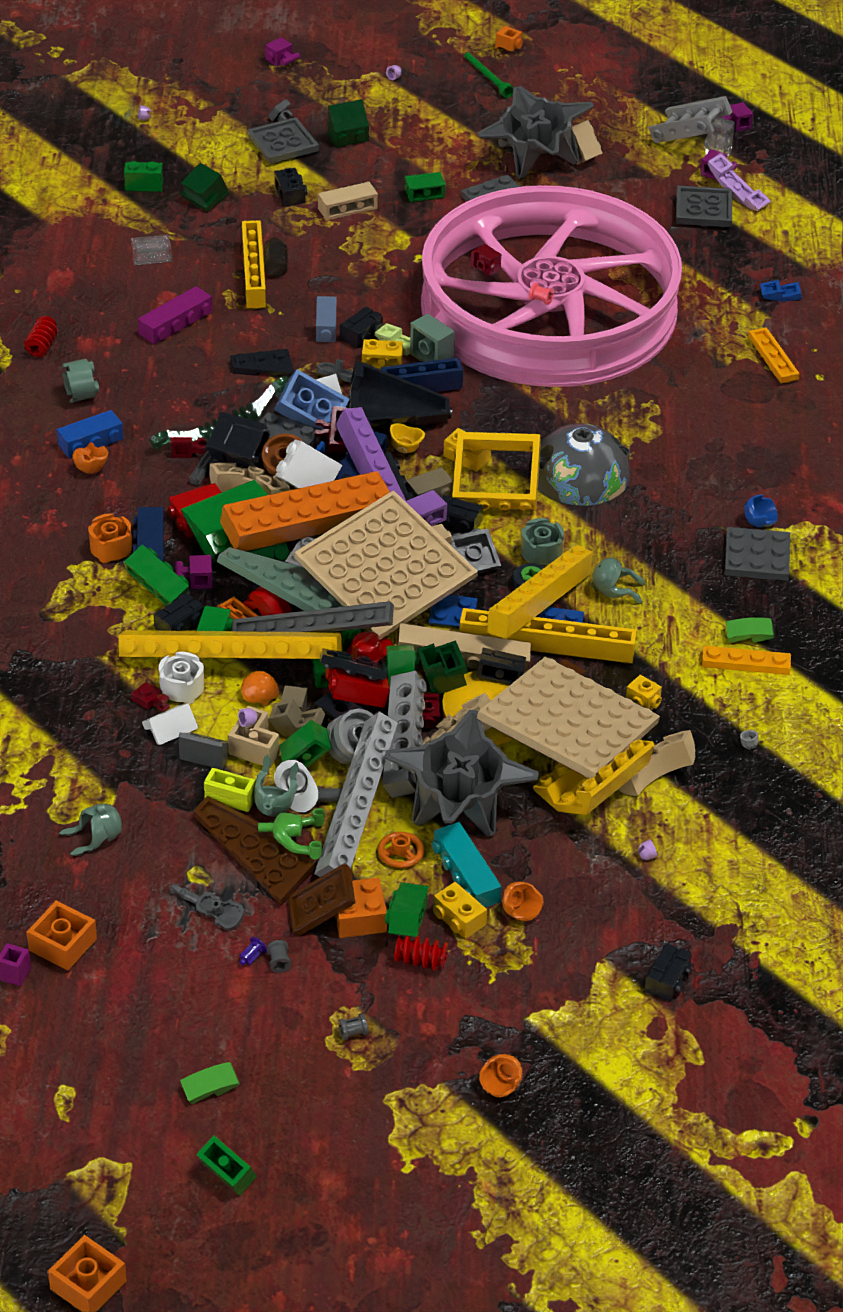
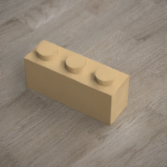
M370 182L318 193V209L326 221L378 209V193Z

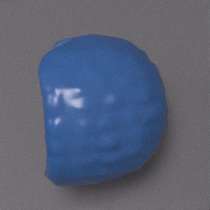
M760 494L751 497L744 505L745 518L752 526L764 528L777 523V510L772 499L765 498Z

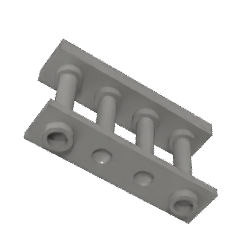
M726 96L668 107L665 110L668 120L662 124L649 126L648 129L654 143L712 133L714 128L711 121L714 118L730 115L732 109Z

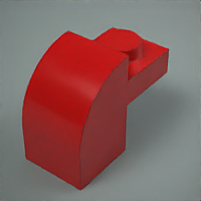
M261 586L248 595L249 598L243 602L251 610L258 609L261 616L291 613L293 611L288 601Z

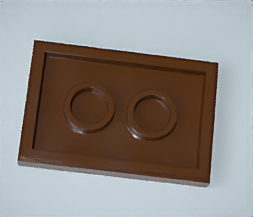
M346 863L288 896L292 929L296 936L299 937L356 903L350 866Z

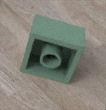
M428 313L411 322L410 354L421 362L454 358V330Z

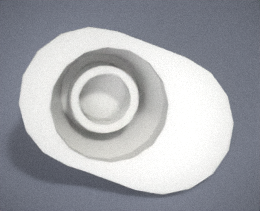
M296 760L284 761L276 768L274 782L278 788L288 791L290 788V769L297 762L299 767L296 774L298 787L290 808L296 812H307L316 805L318 800L317 785L311 773L301 762Z

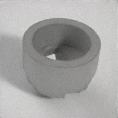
M754 730L743 731L740 734L742 746L749 750L754 749L758 745V733Z

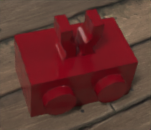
M333 406L330 414V423L316 419L315 426H321L323 430H315L314 436H328L327 453L346 455L347 448L336 423L343 409L349 408Z

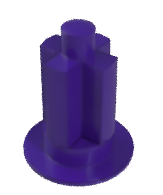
M256 937L250 938L251 944L239 955L241 958L239 963L242 966L245 964L251 965L261 952L263 954L267 953V947L260 939Z

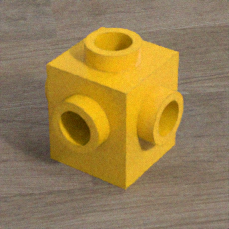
M639 675L627 686L626 698L631 699L634 703L644 708L656 709L662 701V686Z

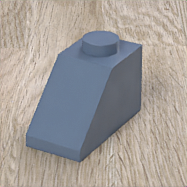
M317 296L316 342H336L337 297Z

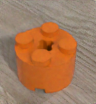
M109 513L97 516L92 520L91 526L88 527L90 551L101 563H109L131 555V524L127 518L123 516L121 518L114 517V514Z

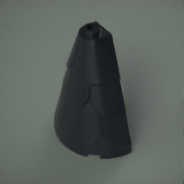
M355 361L350 381L352 385L350 394H348L347 408L362 407L372 430L390 428L395 423L419 427L446 423L447 419H451L452 407H450L449 398L364 362Z

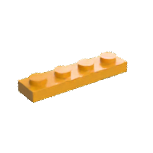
M767 327L749 331L748 338L780 383L799 380L800 373Z
M703 645L702 667L790 675L791 653Z

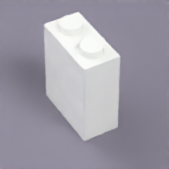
M294 440V442L288 445L284 460L280 461L277 465L275 476L298 489L334 481L342 465L304 442Z

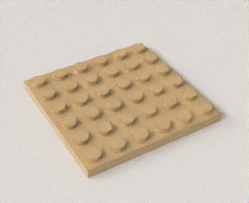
M394 490L294 552V558L342 606L391 601L394 604L393 625L365 628L368 632L377 633L380 640L399 628L400 623H407L477 577L478 571Z
M544 657L481 708L477 714V719L588 778L596 776L601 767L610 764L614 757L627 750L633 741L641 739L658 724L660 718L659 715L653 713L650 709L634 703L629 698L622 697L613 690L595 683L592 679L586 678L576 673L573 669L566 668L547 657Z

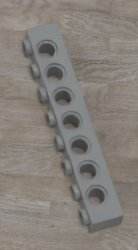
M381 712L376 713L364 723L322 849V854L314 873L319 877L324 876L344 863L350 866L351 869L386 761L384 758L385 752L390 749L398 722Z

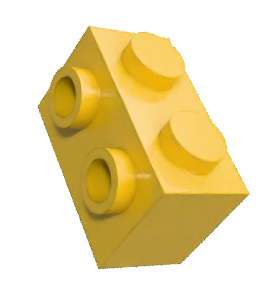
M364 339L362 362L380 370L381 367L402 365L403 341Z
M459 428L444 440L443 456L453 461L456 459L458 432H466ZM463 450L462 465L477 472L491 460V450Z
M456 882L434 895V914L439 919L444 920L453 932L458 933L464 939L486 926L487 909Z

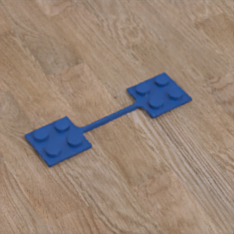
M454 595L446 596L432 606L428 624L459 628L463 608L476 610L477 598ZM547 607L540 613L539 617L582 623L584 611Z

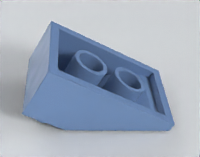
M297 369L290 376L274 410L291 420L323 430L321 426H315L316 419L330 423V414L333 406L346 407L349 398Z

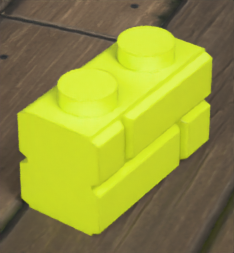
M212 768L204 782V797L209 796L228 807L249 812L254 803L256 779Z

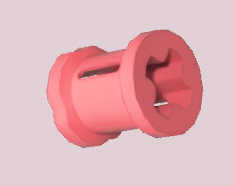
M534 283L529 291L530 300L536 299L544 302L546 305H549L553 300V288L547 289L541 287L538 283Z

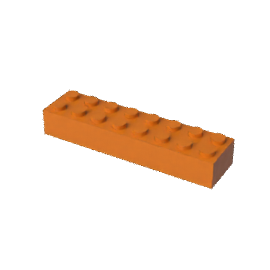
M375 471L223 505L220 523L234 549L249 551L326 533L390 493L379 472Z

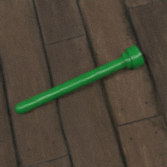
M469 52L465 53L464 57L499 88V93L504 98H510L513 95L514 87L510 83H503Z

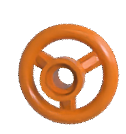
M393 832L381 839L377 851L379 858L388 866L408 868L414 866L422 859L424 846L421 840L411 833ZM392 841V845L385 849L386 844ZM410 841L417 847L416 855L410 852ZM388 856H403L407 861H395Z

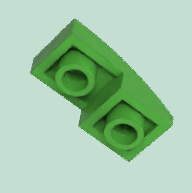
M742 618L726 621L727 637L730 643L749 638L752 639L753 643L774 638L773 624L769 618Z
M230 1062L206 1068L180 1080L187 1099L192 1105L214 1093L220 1096L240 1085Z

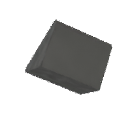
M179 732L180 759L223 770L230 756L228 741L195 733Z

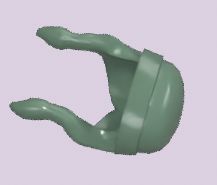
M606 558L595 566L591 583L595 590H599L609 598H618L629 594L637 603L641 604L643 602L640 595L629 588L621 589L615 586L619 578L631 575L637 583L645 585V581L641 576L631 569L622 568L621 562L614 558Z
M267 754L263 759V769L256 777L254 801L262 814L276 817L279 813H286L292 806L298 787L296 774L299 767L298 763L295 762L290 769V788L288 791L273 786H262L271 765V759L269 754Z
M96 804L88 807L81 812L79 825L64 829L59 833L66 836L74 835L82 831L86 823L91 820V844L76 848L70 853L71 856H80L85 852L93 851L105 839H108L110 842L122 832V821L114 806L111 804Z

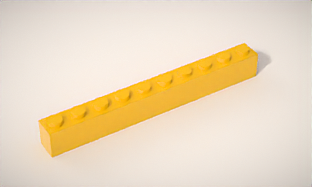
M125 630L118 635L119 657H166L168 655L172 657L176 656V652H189L199 658L320 659L322 648L342 652L341 632Z

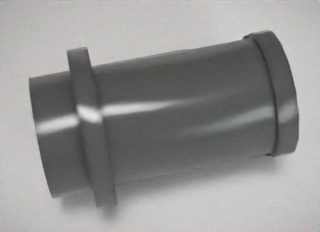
M318 786L317 803L338 802L341 788H320Z

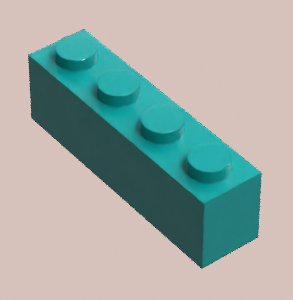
M460 822L434 830L433 851L435 854H439L445 870H449L452 874L453 881L459 884L484 907L501 902L502 886Z

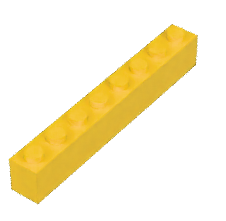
M574 545L489 609L487 633L507 639L591 574L593 551L587 550L583 546Z
M463 608L459 632L505 639L487 633L489 611ZM534 617L508 637L507 640L531 643L530 651L633 663L637 629Z

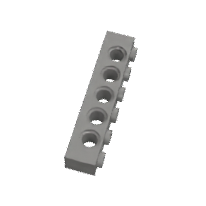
M416 671L391 676L388 717L398 722L389 750L418 747L423 744L421 728L424 727L422 714L425 709L424 692H426V683ZM386 759L383 772V786L391 798L416 793L417 776L415 773Z

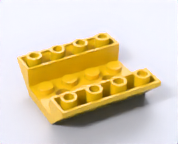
M641 739L633 741L627 750L617 754L610 764L601 767L598 770V774L592 778H588L562 763H558L551 773L539 779L540 782L533 786V789L558 812L587 815L649 764L655 745L653 741H642Z

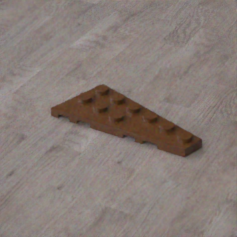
M209 796L194 809V817L280 905L287 900L288 896L317 867L319 859H312L309 855L290 852L275 839L273 832H259V822Z

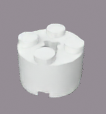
M176 652V656L169 657L168 655L164 657L159 664L160 690L169 697V700L192 704L195 702V698L199 697L204 690L203 663L199 661V657L189 652Z

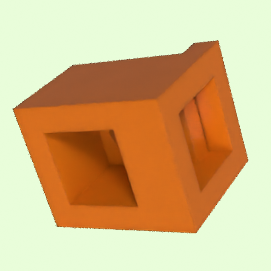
M504 26L496 33V49L501 47L508 51H514L516 48L520 49L523 45L521 31Z

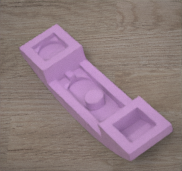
M721 153L708 161L707 164L715 178L723 188L732 189V197L739 203L754 211H759L770 204L771 200L759 189L756 191L751 189L732 170L733 164Z

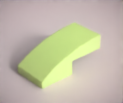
M386 323L374 332L379 340L403 341V355L407 356L410 354V337L402 335V328Z

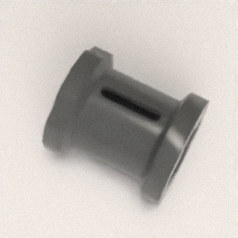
M283 940L272 941L267 947V953L271 956L270 968L273 972L277 973L285 972L292 966L291 959L287 954L288 944Z
M363 1013L358 1014V1017L347 1020L342 1018L338 1020V1027L343 1041L347 1040L348 1037L359 1034L363 1036L368 1035V1025Z

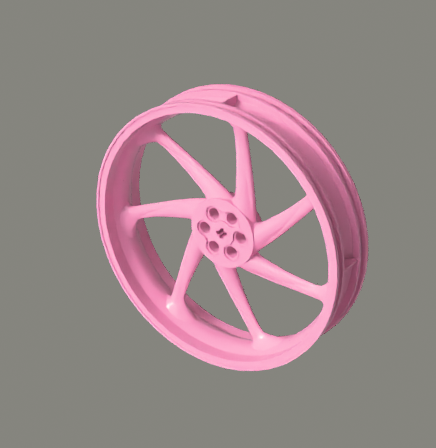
M524 186L491 192L467 201L446 214L431 230L424 244L422 253L424 278L421 295L422 315L424 316L428 313L455 331L454 358H459L463 364L498 379L542 387L581 386L611 380L641 367L654 358L668 343L676 326L678 312L677 294L681 282L682 264L675 242L668 232L648 214L631 204L602 193L564 186ZM525 235H553L535 257L524 264L517 261L497 241ZM568 236L596 242L625 254L570 260L556 257ZM487 244L502 254L501 268L513 282L502 283L456 279L448 277L444 269L459 256L476 247ZM641 264L660 284L663 290V297L654 307L649 309L585 274L617 266ZM534 283H538L541 287L547 289H554L553 300L549 305L536 299H529V291ZM441 287L518 300L526 305L504 319L490 324L460 308L444 293ZM583 295L613 303L638 314L640 317L610 330L584 335ZM565 310L570 336L532 335L508 329L547 312Z

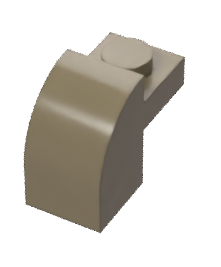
M294 699L275 703L269 716V721L281 735L289 738L310 720L321 725L325 713L322 708L302 712Z

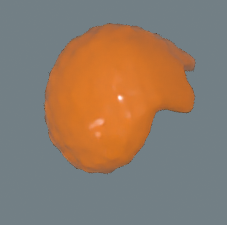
M90 442L85 448H77L72 458L80 471L94 474L105 466L108 450L104 446L96 447L94 443Z
M255 671L243 679L241 694L249 703H261L266 706L272 699L278 697L279 688L270 674L264 671Z
M513 882L504 890L502 906L504 911L511 917L519 921H531L540 914L544 901L542 894L532 884Z
M498 1054L491 1057L480 1070V1084L492 1096L505 1097L519 1087L522 1081L523 1071L521 1063L510 1054Z

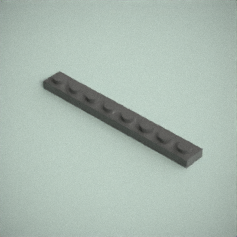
M391 601L233 619L232 631L336 632L393 625L394 604Z

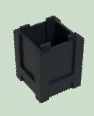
M221 412L212 435L206 444V449L210 453L212 463H236V467L248 469L249 466H254L262 469L264 465L262 458L263 446L270 439L269 436L271 435L270 431L267 430V425Z

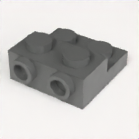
M474 529L470 533H456L452 535V543L450 545L478 571V574L500 569L501 563L489 529Z

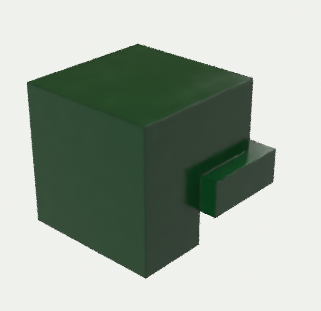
M201 162L181 182L184 188L181 192L182 197L206 212H209L229 194L221 174Z
M456 640L437 647L433 643L417 649L432 694H442L467 685L464 674H467L468 670Z

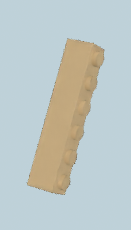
M400 623L396 646L413 645L414 652H418V648L433 643L437 647L456 640L467 668L478 670L482 649L485 647L494 651L498 650L526 657L523 674L528 671L531 643Z

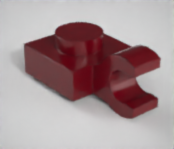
M171 437L172 458H192V453H206V438H198L192 442V437Z
M144 682L131 693V700L146 709L154 706L159 711L165 712L170 708V705L165 703L169 700V697L163 694L162 690L148 682Z

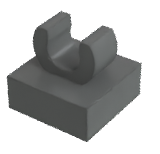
M286 99L273 108L268 117L272 121L277 118L279 121L286 120V118L290 119L292 113L287 110L290 103Z

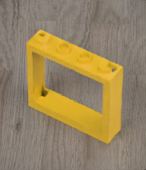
M458 432L452 498L482 505L483 510L489 508H499L501 510L520 509L526 511V509L536 510L541 451L540 434ZM463 450L533 451L530 494L460 492Z

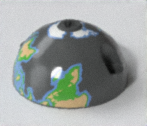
M577 423L559 427L547 435L541 442L538 490L556 502L572 506H595L612 501L620 496L629 485L630 450L622 446L613 434L595 425Z

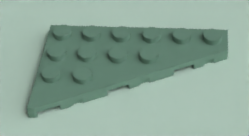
M231 547L218 556V563L304 611L343 607L304 567Z

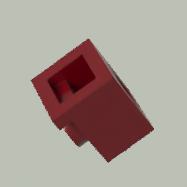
M484 244L471 251V268H478L491 276L501 270L502 254Z
M424 694L425 709L422 714L424 727L421 729H438L436 726L440 721L439 694Z

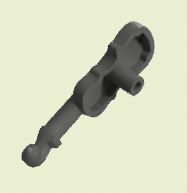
M336 359L335 364L323 362L317 365V372L326 376L336 374L338 379L348 383L351 381L353 371L342 369L344 361Z
M177 883L170 886L172 894H178L183 899L196 904V909L200 914L206 915L208 918H215V924L217 926L220 925L225 930L231 931L236 929L244 919L245 911L243 906L233 902L232 899L223 902L219 896H215L211 892H205L199 896L186 888H181Z

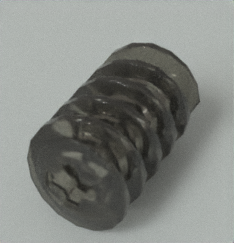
M276 237L268 239L264 244V271L272 277H281L288 270V248L284 242Z

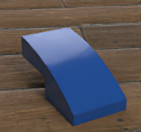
M779 280L760 284L764 299L773 301H795L802 299L799 282L780 286Z

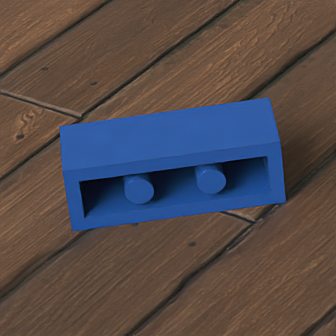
M112 410L56 429L58 446L68 458L73 457V453L77 448H85L90 442L94 443L96 447H101L124 439L123 423Z

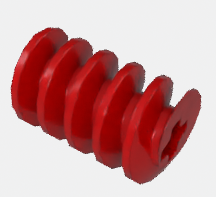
M40 316L28 334L24 347L31 355L44 357L58 334L57 325L53 318Z
M399 935L394 959L396 962H400L403 958L404 963L407 965L413 959V965L416 967L422 962L424 969H428L431 965L433 971H437L440 966L441 970H443L448 953V942H445L442 948H439L438 940H435L431 946L428 937H426L423 943H420L419 935L414 941H411V936L406 935L402 939L401 935Z

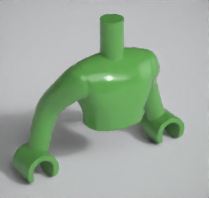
M317 808L312 811V817L302 818L301 815L292 813H279L274 823H258V831L273 832L275 839L290 852L309 855L312 859H319L322 854V844L320 841H313L309 843V846L296 844L291 837L301 836L302 827L309 825L322 826L324 824L325 812L322 808Z

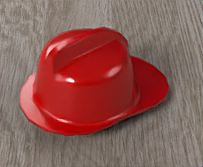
M361 632L352 639V643L346 652L351 654L352 658L357 659L360 655H364L374 662H378L379 658L383 659L386 657V646H393V644L386 637L380 640L375 632Z

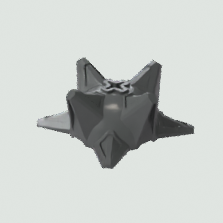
M517 86L513 88V104L507 108V111L500 117V120L477 132V134L482 139H499L498 144L501 148L505 149L511 146L514 153L516 176L525 178L540 155L548 153L557 155L572 165L579 161L572 122L592 109L594 105L592 102L562 103L560 101H548L543 97H536L522 86Z
M469 710L452 732L443 733L439 738L425 742L422 746L386 750L384 756L385 759L415 773L417 776L412 822L416 826L423 825L440 813L442 814L443 821L451 824L464 812L486 836L496 833L497 794L502 786L538 780L539 772L507 759L505 753L491 739L485 736L482 722L477 719L478 711Z

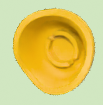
M401 423L392 424L390 426L391 445L401 453L415 452L420 442L424 439L425 433L420 428L409 427Z

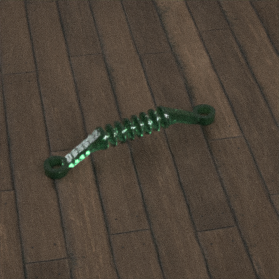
M282 376L273 381L259 400L246 404V409L243 406L239 407V412L234 409L232 415L258 421L273 394L283 392L289 380L288 377ZM212 419L211 424L206 422L204 427L199 425L189 432H158L149 439V443L153 449H158L171 441V437H192V442L198 438H206L207 444L217 424V420Z

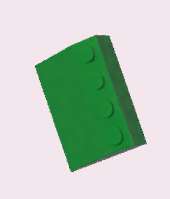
M255 480L181 509L204 554L211 555V564L217 562L220 553L229 547L233 548L220 523L223 505L268 495Z

